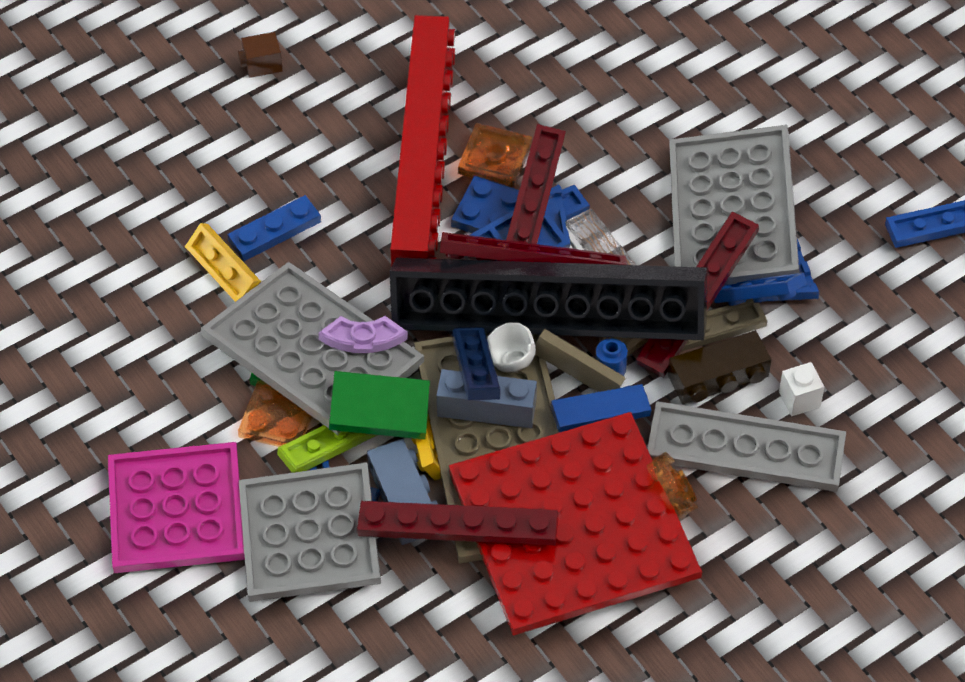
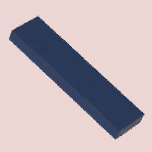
M454 328L452 339L467 400L500 399L501 389L484 328Z

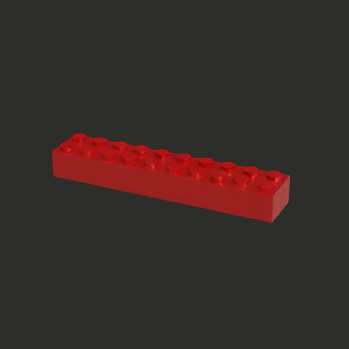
M414 16L390 248L391 267L396 258L436 259L435 253L438 251L439 233H437L441 222V209L439 208L443 200V185L438 184H442V179L445 177L444 156L447 155V138L443 137H446V133L449 132V115L445 114H448V110H451V92L447 91H450V87H453V70L449 69H452V65H455V48H450L455 43V29H450L449 17Z

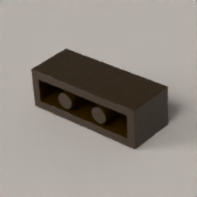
M755 330L669 358L668 377L683 405L690 402L703 401L708 396L720 392H731L736 387L748 383L755 384L761 382L766 377H769L772 359Z

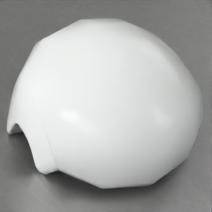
M520 323L503 324L495 328L487 338L494 367L506 373L518 372L529 366L536 354L535 342L531 331Z

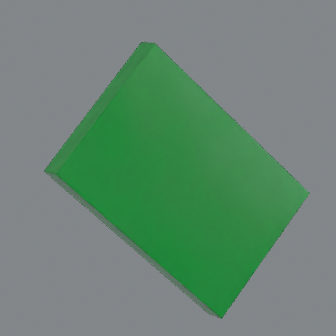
M334 371L329 430L425 440L430 380Z

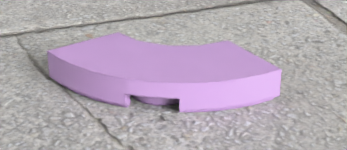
M340 316L319 332V340L324 344L352 353L384 351L403 343L408 338V332L386 316L369 322L350 321Z

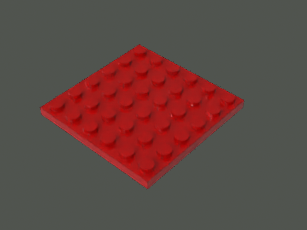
M631 412L449 465V474L463 506L558 510L556 546L476 542L513 636L701 578L702 570Z

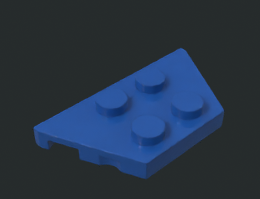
M559 184L551 188L537 244L569 248L570 237L569 231L566 228L567 219L561 197L562 188ZM514 210L475 231L470 236L506 240Z

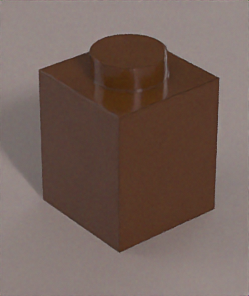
M275 31L241 38L243 50H238V57L241 68H247L249 78L283 72L281 51Z

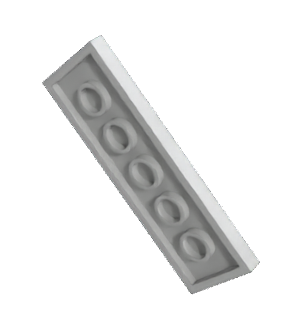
M656 401L647 449L653 462L838 492L846 431Z

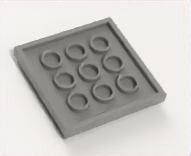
M368 463L239 480L249 602L381 584L376 537L358 536L357 532L361 501H372Z

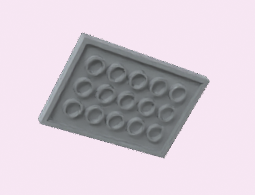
M780 125L670 139L675 266L696 267L733 211L758 224L759 231L724 285L736 284L737 282L750 279L800 273L788 126Z
M287 262L201 327L203 338L327 428H329L334 371L407 378L424 362V355L405 342L393 348L374 353L346 352L319 340V332L340 316L356 322L374 320L290 262ZM333 431V432L338 435V434H339L340 432H342V431Z

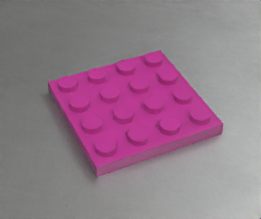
M236 442L108 455L112 568L114 573L245 560Z

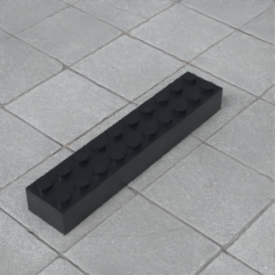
M396 258L389 271L391 319L404 330L453 331L454 328H484L485 333H492L495 328L503 324L520 323L529 328L531 334L540 335L545 329L554 335L678 340H704L707 326V267Z

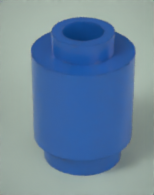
M605 339L597 345L595 359L624 376L626 373L628 350L626 345L618 339Z

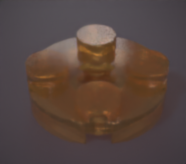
M664 452L655 457L653 462L647 465V469L656 482L659 481L664 491L661 493V496L670 510L676 508L680 515H687L698 509V505L694 504L697 501L695 492L682 469L677 471L670 465L675 462L672 456Z

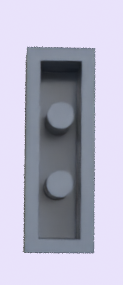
M442 369L436 395L437 417L532 428L536 407L537 381L497 376L501 389L500 399L467 400L461 372Z
M404 439L367 451L368 468L377 489H380V496L383 502L438 504L436 500H430L428 496L430 487L424 474L419 475L416 453L414 449L408 450ZM399 538L401 545L419 540Z

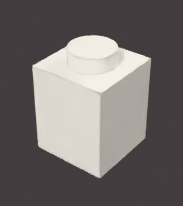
M812 362L782 371L779 393L791 417L821 407L824 385Z

